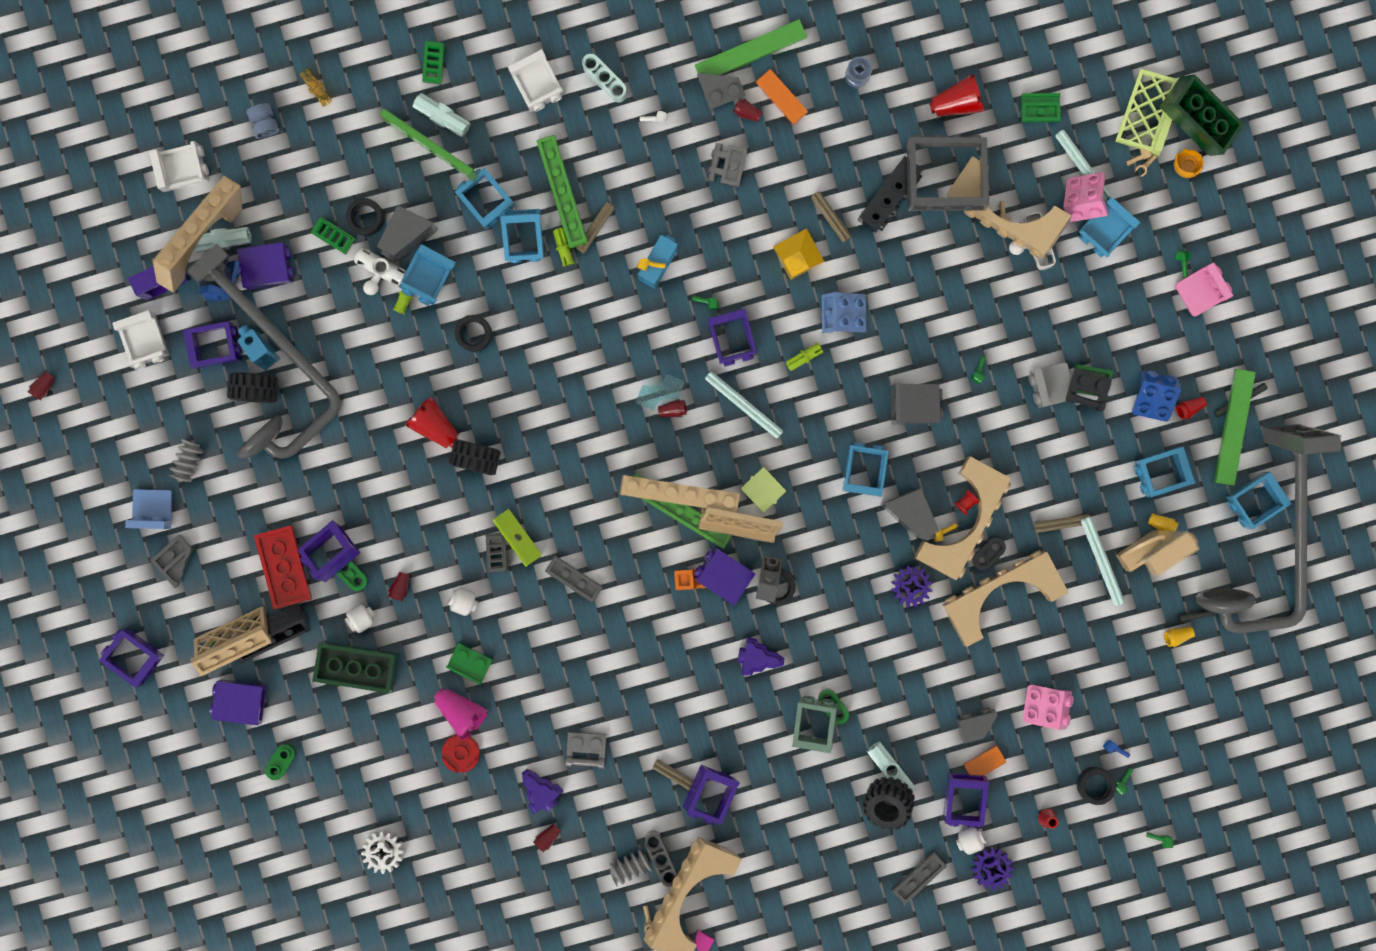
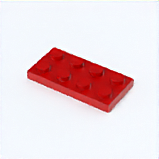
M293 525L254 535L273 609L311 600L312 595L303 563L300 560L301 555L298 552L299 547Z

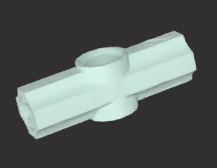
M422 93L416 97L412 106L414 109L429 117L438 126L445 127L460 137L466 135L470 122L455 114L446 105L440 102L437 103Z
M248 227L230 230L224 228L214 229L210 231L211 233H205L193 252L209 251L216 244L224 251L234 246L251 244V233Z
M880 741L869 747L866 752L888 779L889 777H893L895 780L900 779L902 783L908 784V788H911L912 791L914 790V784ZM894 765L895 771L893 773H887L886 770L888 766Z

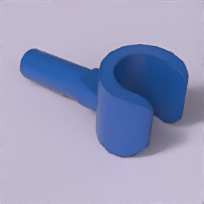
M1108 740L1103 745L1110 754L1116 750L1125 757H1130V753L1118 747L1111 740Z

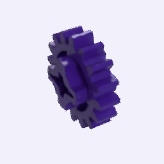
M906 566V571L900 568V575H893L896 581L890 582L895 585L894 588L890 589L892 592H896L893 596L894 599L900 598L899 604L905 601L906 607H909L911 603L914 607H917V602L923 605V598H930L927 592L933 591L928 588L929 585L933 584L931 581H927L930 575H923L924 569H920L918 572L917 566H914L912 570L909 566ZM910 574L908 579L901 581L905 575ZM918 576L921 577L924 585H920V583L918 582ZM913 581V584L920 588L912 589L910 592V589L903 585L911 584ZM899 587L905 591V597L900 593ZM922 592L919 597L913 599L915 594Z
M992 847L989 848V852L983 849L982 855L976 853L977 860L972 859L975 866L971 867V870L976 872L972 876L974 879H978V885L983 884L986 890L989 886H991L993 891H995L996 886L1003 889L1002 883L1008 885L1007 878H1013L1012 874L1009 873L1014 870V867L1009 865L1012 863V860L1010 858L1006 859L1008 854L1006 852L1001 854L1002 850L1000 848H997L996 852H994ZM1000 860L1004 862L1005 869L1000 866ZM994 866L997 868V870H991V872L988 869L990 867L993 868ZM980 869L985 872L984 878L981 876Z

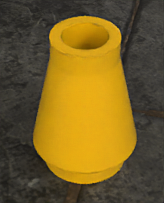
M1153 513L1148 521V524L1157 530L1176 531L1179 524L1175 519Z
M1189 626L1168 629L1167 632H1164L1163 636L1167 646L1177 647L1188 639L1193 638L1195 633L1193 628Z

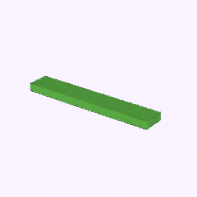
M799 19L695 64V69L697 73L724 75L807 38V35Z
M386 109L380 112L381 117L388 124L472 181L476 180L478 176L473 168Z
M555 135L536 140L569 248L586 244L588 241Z
M1240 369L1234 370L1215 472V483L1235 486L1256 372Z
M637 473L634 475V477L643 478ZM641 498L722 549L725 548L732 536L698 529L701 513L689 505Z

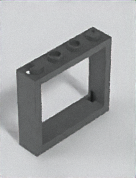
M913 135L909 137L907 141L908 211H985L989 206L987 137H981L980 135H972L970 137H962L961 135H952L950 137H943L942 135H933L931 137ZM915 147H980L981 197H917Z

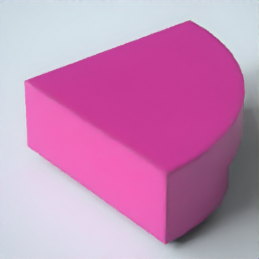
M698 929L695 936L697 950L709 951L715 940Z

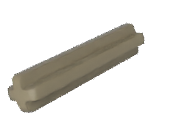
M821 192L813 194L811 199L842 242L847 241L851 234Z
M608 202L604 204L585 233L588 243L577 246V250L582 253L587 251L614 211L612 204Z
M1085 514L1035 522L1034 530L1035 532H1045L1082 526L1081 519L1090 517V515Z
M658 759L653 765L654 770L690 790L694 780Z

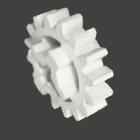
M384 830L380 832V835L375 832L372 834L373 838L368 837L366 839L368 843H364L362 846L366 849L361 853V855L366 856L363 863L369 862L367 868L374 867V873L379 869L382 874L386 872V869L392 872L393 866L397 868L400 865L398 861L403 860V857L400 855L404 853V849H400L403 842L396 841L399 836L391 837V831L387 835H385ZM378 841L377 847L371 848L372 844ZM381 849H383V852H387L384 856L382 852H379ZM395 856L392 862L387 863L389 857Z

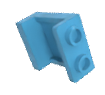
M1109 197L1105 202L1109 209L1108 216L1089 219L1078 231L1081 234L1079 238L1086 245L1090 242L1095 247L1093 251L1101 258L1103 255L1108 258L1121 241L1140 224L1133 215L1112 197Z
M421 244L418 246L398 287L402 289L401 292L410 297L414 295L419 298V302L427 306L429 304L433 305L436 303V298L456 262Z

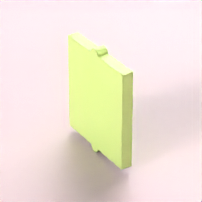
M764 467L757 474L751 476L750 480L741 488L763 513L772 504H776L777 500L786 492Z

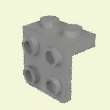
M1067 363L1029 371V382L1033 386V398L1038 408L1066 402V395L1071 382Z

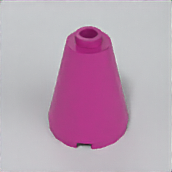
M441 689L434 696L435 705L461 740L469 738L472 735L469 732L473 729L477 730L487 716V709L449 689Z

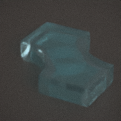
M667 375L658 385L650 387L642 385L636 404L654 410L655 406L662 400L678 399L685 381Z

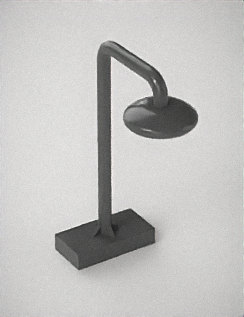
M216 244L187 270L189 276L200 287L207 281H215L329 399V407L286 447H279L273 442L281 430L283 421L281 416L276 415L237 451L239 458L252 457L263 449L273 457L289 458L301 450L336 417L341 407L340 395L224 274V265L229 262V257Z
M1301 424L1263 427L1264 443L1290 450L1295 454V608L1293 613L1286 617L1235 622L1232 619V614L1243 612L1256 603V598L1252 593L1238 589H1211L1198 593L1195 597L1196 603L1210 612L1219 613L1221 623L1226 630L1241 634L1290 628L1296 626L1305 616L1307 608V454L1341 451V435Z

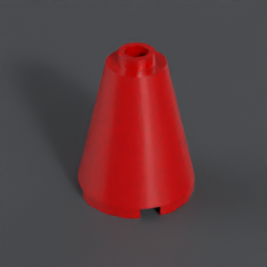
M974 74L932 98L933 102L929 103L932 114L936 113L937 117L984 112Z
M431 396L421 404L413 416L405 423L407 428L444 448H452L454 440H458L457 436L459 434Z

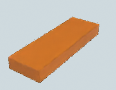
M771 69L756 81L760 89L793 126L808 113L806 108Z

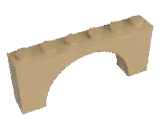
M973 156L948 191L947 197H981L980 160ZM1056 206L1042 218L1028 223L1006 221L994 214L989 207L985 211H964L967 216L971 218L976 217L981 220L980 223L985 227L996 229V232L1003 238L1009 237L1014 240L1013 243L1016 246L1027 248L1034 257H1042L1043 259H1045L1071 219L1070 214Z
M223 176L153 259L158 284L173 293L185 279L188 261L205 232L221 218L231 223L241 212L240 185Z
M972 457L966 458L958 474L971 484L979 500L978 515L973 528L964 538L949 545H933L922 541L913 557L954 580H957L958 577L962 578L966 571L964 566L967 560L971 561L975 554L973 549L976 543L980 544L982 541L984 528H988L991 524L993 511L999 509L1002 500H1000L1003 493L1006 494L1011 486V483H1009L1010 477Z
M622 475L619 495L702 508L709 507L737 513L740 496L739 493Z
M1152 530L1116 554V557L1125 571L1131 572L1145 564L1152 575L1159 576L1199 548L1196 545L1198 543L1197 539L1192 533Z
M1035 551L1030 554L1031 558L1026 561L1021 559L1013 563L1014 567L1007 570L1004 568L996 572L997 576L990 579L987 577L979 581V586L975 588L970 586L962 590V595L958 597L953 595L945 600L946 603L942 606L963 646L968 647L983 639L979 625L980 610L986 597L998 586L1014 581L1026 582L1039 589L1050 602L1069 593L1047 552Z
M697 837L691 846L687 858L683 861L677 877L674 878L668 894L665 895L659 911L655 914L650 928L645 933L643 940L651 949L657 951L695 950L696 943L682 932L679 916L683 900L693 886L709 876L717 874L734 876L742 860L734 851Z

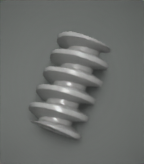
M181 439L185 446H178L182 453L175 454L179 460L172 461L176 467H170L174 474L169 476L181 481L192 482V478L188 475L195 474V471L191 468H197L198 464L194 460L199 461L201 457L197 453H203L204 451L200 448L201 445Z
M638 850V857L631 853V860L624 856V863H621L618 859L616 867L610 863V873L617 887L618 881L621 884L625 883V878L631 881L632 874L638 878L639 871L643 875L646 874V868L650 872L652 871L647 855L643 854L640 850Z

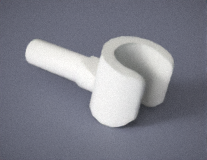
M658 111L656 117L640 116V121H652L663 125L666 123L668 115L665 112Z

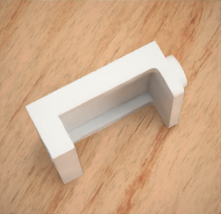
M542 49L508 66L530 112L540 111L545 107V104L549 102L555 103L562 99L564 95L563 89L559 85Z
M191 141L190 145L162 152L158 150L149 151L159 190L166 192L208 181L207 175H209V170L202 158L205 156L204 150L197 142Z
M148 310L112 323L114 330L119 331L129 360L127 362L128 367L135 368V370L146 367V363H159L164 361V357L170 356L155 312Z

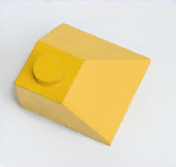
M807 228L773 246L790 280L825 262Z

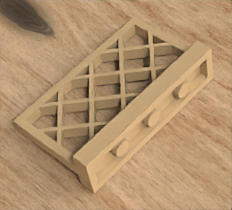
M706 507V509L701 510L698 529L774 543L775 535L782 529L783 522Z
M263 606L195 638L194 657L191 658V664L197 672L203 676L272 643L271 637L268 634L265 608ZM231 633H234L230 639H227ZM206 641L203 646L200 645V643Z

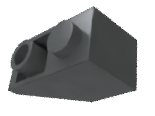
M763 556L756 599L775 603L782 559Z
M987 707L980 709V713L972 714V712L961 714L960 718H956L962 741L969 743L984 739L998 716L997 711Z

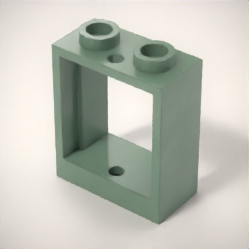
M812 696L800 697L797 706L792 747L831 753L838 703H834L830 699H823V701L815 700ZM803 708L831 713L828 739L800 735Z

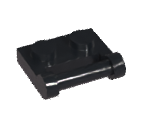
M1074 368L1066 395V402L1079 403L1095 408L1096 411L1103 412L1106 407V399L1112 379ZM1077 389L1098 395L1097 401L1076 395Z

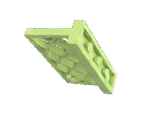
M1140 69L1115 142L1151 151L1152 155L1154 154L1159 157L1172 119L1162 109L1156 111L1152 102L1160 98L1164 101L1165 96L1171 91L1170 89L1163 93L1158 84L1164 81L1172 83V89L1178 79ZM1142 75L1151 77L1153 84L1144 88L1141 83ZM1155 86L1160 95L1150 99L1146 90ZM1143 92L1147 101L1138 106L1134 98ZM1149 104L1153 113L1144 117L1140 108ZM1137 110L1141 119L1131 123L1128 115ZM1156 116L1159 122L1158 126L1150 129L1146 120ZM1143 122L1147 131L1137 135L1133 126ZM1131 128L1135 137L1130 140L1121 138L1123 131ZM1149 134L1153 140L1151 146L1142 144L1140 138Z

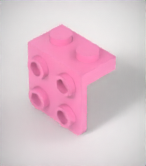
M1103 172L1072 177L1067 180L1063 208L1066 213L1071 215L1070 222L1108 216L1109 209L1103 199L1105 174Z
M1214 263L1205 266L1175 285L1177 292L1192 316H1198L1233 296L1231 286L1228 282L1224 281L1221 276V269L1217 265L1215 266Z
M1029 685L1023 721L1057 730L1067 729L1071 720L1069 710L1074 701L1072 691Z

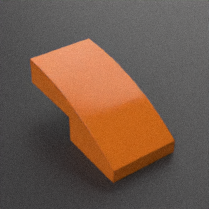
M696 569L674 571L676 590L706 587L694 579Z

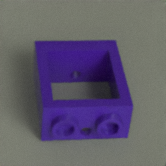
M154 266L128 278L135 295L148 301L170 291L157 283ZM187 268L185 272V279L180 285L189 282V278L187 276L189 275L187 272Z
M745 309L707 320L719 365L724 364V367L734 365L735 361L742 359L743 362L754 359L753 356L757 354ZM742 319L750 351L723 358L715 327Z
M227 321L183 330L190 368L200 369L241 361L242 349L240 344L237 343L236 337L239 336V333L234 323ZM225 329L230 355L202 360L197 334Z
M333 520L298 549L301 555L300 560L311 569L309 571L311 576L315 580L320 579L325 583L361 553L343 527ZM332 536H335L343 550L319 569L310 555Z
M130 629L118 630L112 637L113 642L111 645H107L102 650V657L99 662L133 687H141L165 655ZM124 638L150 656L135 677L110 659Z
M700 765L682 807L687 811V815L697 819L701 817L704 822L710 825H714V823L722 825L740 782L730 775ZM707 779L727 786L715 815L695 808Z
M947 773L943 811L945 824L953 827H958L959 825H967L970 828L984 827L989 781L986 776ZM954 787L981 789L978 816L951 815Z

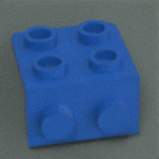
M239 261L228 262L225 266L224 274L233 283H235V279L239 277L241 271ZM213 285L200 287L199 295L204 296L205 300L215 302L216 300L231 299L221 287Z
M1141 371L1139 375L1141 387L1134 402L1132 413L1160 421H1169L1181 392L1179 379L1172 375H1159L1154 371Z

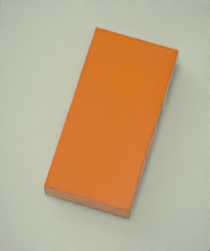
M995 745L963 765L969 775L984 776L1007 762L998 746Z

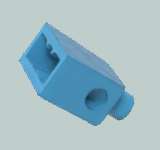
M244 325L238 330V333L241 335L238 343L254 364L267 370L281 359L259 332L250 329L248 325Z

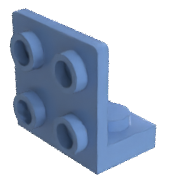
M840 292L823 294L822 333L839 331L866 332V295Z
M133 490L132 520H126L125 528L171 529L173 492L171 490Z

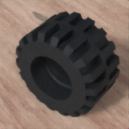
M230 373L228 376L227 398L245 402L274 403L277 401L278 378L272 375L256 373Z
M458 439L453 442L448 463L458 468L492 476L496 475L501 451Z
M881 777L879 780L877 778L874 780V783L869 785L863 803L864 815L868 816V821H872L874 826H880V829L888 828V830H893L895 828L898 830L901 826L904 827L910 820L915 803L912 789L908 788V784L902 783L900 779L895 780L893 777H889V779ZM883 801L891 802V803H893L895 806L888 805V804L884 803Z

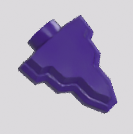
M747 637L745 648H739L737 663H742V675H752L754 672H762L765 668L774 669L783 666L785 658L777 652L768 651L766 645L758 643L757 639Z
M528 768L522 772L523 784L528 789L526 795L530 802L528 807L533 814L542 809L548 812L559 803L556 798L564 790L558 783L553 784L549 779H541L536 772Z

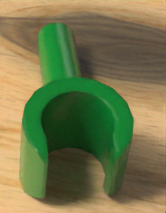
M1185 250L1177 251L1176 260L1182 261L1183 278L1188 277L1187 262L1191 257L1190 252Z
M697 296L692 298L693 301L708 303L709 310L718 309V300L715 298L707 299Z
M981 356L977 370L971 377L977 384H980L985 378V375L981 373L986 359L984 356Z
M1131 768L1128 769L1121 780L1116 782V792L1118 794H1124L1128 790L1125 783L1133 772Z
M1146 833V837L1162 841V847L1173 848V839L1170 836Z

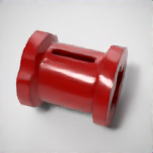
M969 490L965 492L966 494L958 502H954V505L964 515L968 514L967 511L974 504L979 503V500Z

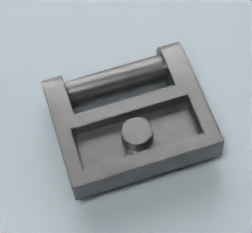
M568 731L566 767L576 765L604 769L607 734ZM573 752L599 754V759L573 758Z

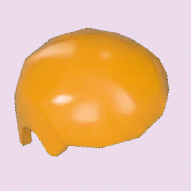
M1184 149L1177 153L1174 160L1176 173L1184 178L1195 177L1202 171L1204 166L1202 155L1196 150Z

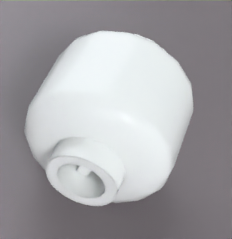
M458 588L456 591L453 590L448 599L450 610L463 616H467L471 611L474 612L478 601L475 600V594L462 588Z
M360 604L349 610L346 614L347 618H345V621L352 632L361 633L374 624L372 618L375 615L370 607L365 608L364 605Z
M969 827L958 833L959 839L956 840L960 851L964 850L968 855L983 850L985 843H987L981 828Z

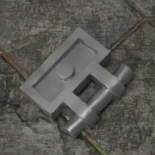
M716 143L711 153L712 162L711 166L708 167L707 173L709 175L707 181L715 182L716 175L722 176L720 184L739 188L747 149L729 145L728 151L723 152V144ZM720 159H725L724 169L718 168Z

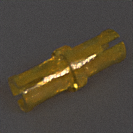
M309 68L305 69L308 77L302 71L299 76L309 87V92L315 95L322 107L327 106L325 100L330 104L332 99L323 89V84L317 81Z

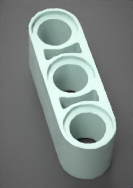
M585 55L582 60L584 72L613 101L618 103L624 101L627 97L625 84L596 55ZM589 61H594L596 63V66L594 68H588L586 67V64ZM602 75L610 77L606 82L600 81ZM616 88H621L623 93L615 95L613 91Z

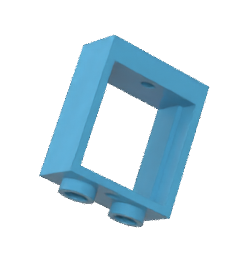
M484 167L482 170L478 169L475 171L478 176L475 181L471 179L467 182L463 181L457 186L458 190L455 193L481 225L488 230L501 219L502 211L512 210L516 206ZM486 177L505 201L482 218L463 194Z
M540 209L502 211L500 217L505 261L519 263L521 260L537 262L540 259H544ZM535 222L538 251L510 252L507 223Z
M667 234L666 236L660 235L647 259L657 263H664L666 266L665 268L648 266L647 271L640 270L638 279L641 282L656 289L678 251V244L675 238Z
M854 442V446L849 445L842 491L882 497L889 451L884 450V446L873 445V448H867L864 443ZM854 451L881 455L876 488L849 484Z
M1177 447L1134 461L1135 474L1137 477L1139 476L1141 481L1140 490L1146 497H1154L1195 484L1184 447ZM1172 455L1181 482L1154 490L1146 463Z
M1271 472L1261 473L1226 497L1229 501L1227 502L1229 508L1237 513L1239 523L1247 529H1255L1292 504ZM1262 482L1276 504L1253 520H1250L1236 498Z

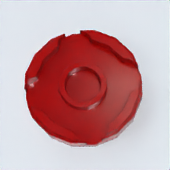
M453 735L442 747V761L453 772H468L479 761V745L471 736L466 740H461L457 735Z

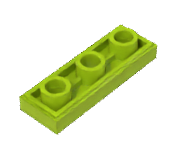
M509 509L492 520L525 567L542 556Z

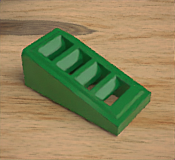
M425 41L423 83L442 84L446 51L444 43ZM430 50H439V53L430 52ZM429 58H439V61L429 60ZM429 65L438 66V69L428 67ZM428 73L438 74L437 77H432V76H427V75H428Z
M322 217L319 218L311 231L314 236L345 255L356 240ZM326 224L327 226H326V228L324 229V231L322 232V234H319V233L321 232L322 228L324 227V225ZM331 228L334 229L330 237L327 239L326 236L328 235ZM340 233L341 235L337 239L336 243H333V240L335 239L337 234ZM344 237L348 238L343 247L341 248L339 245L343 241Z

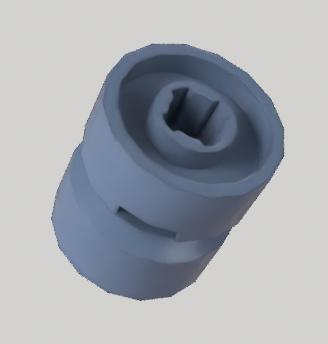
M855 57L849 62L845 72V80L851 87L861 88L866 85L872 73L870 61L864 57Z
M258 104L246 111L250 123H253L252 130L255 138H266L279 132L276 120L272 119L274 114L270 104Z

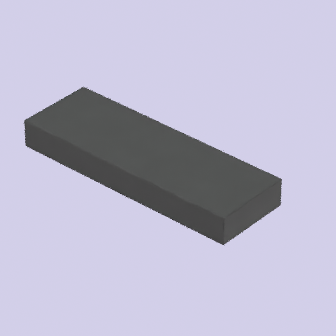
M556 555L545 570L546 573L592 603L603 588L602 585Z
M932 851L891 890L906 905L943 871L947 865Z

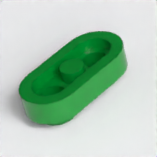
M353 561L347 564V571H344L342 568L336 573L354 591L363 590L368 584L366 574ZM358 577L362 580L360 585L356 583V578Z
M823 689L818 695V700L823 701L826 695L831 696V700L834 703H838V710L843 712L842 716H837L836 724H844L849 718L848 708L835 691ZM825 712V713L829 716V718H830L831 713H830V712Z
M283 744L277 748L265 768L266 776L269 779L279 780L285 775L296 757L294 746ZM283 751L287 752V758L282 756ZM272 768H276L278 770L277 774H274L272 772Z

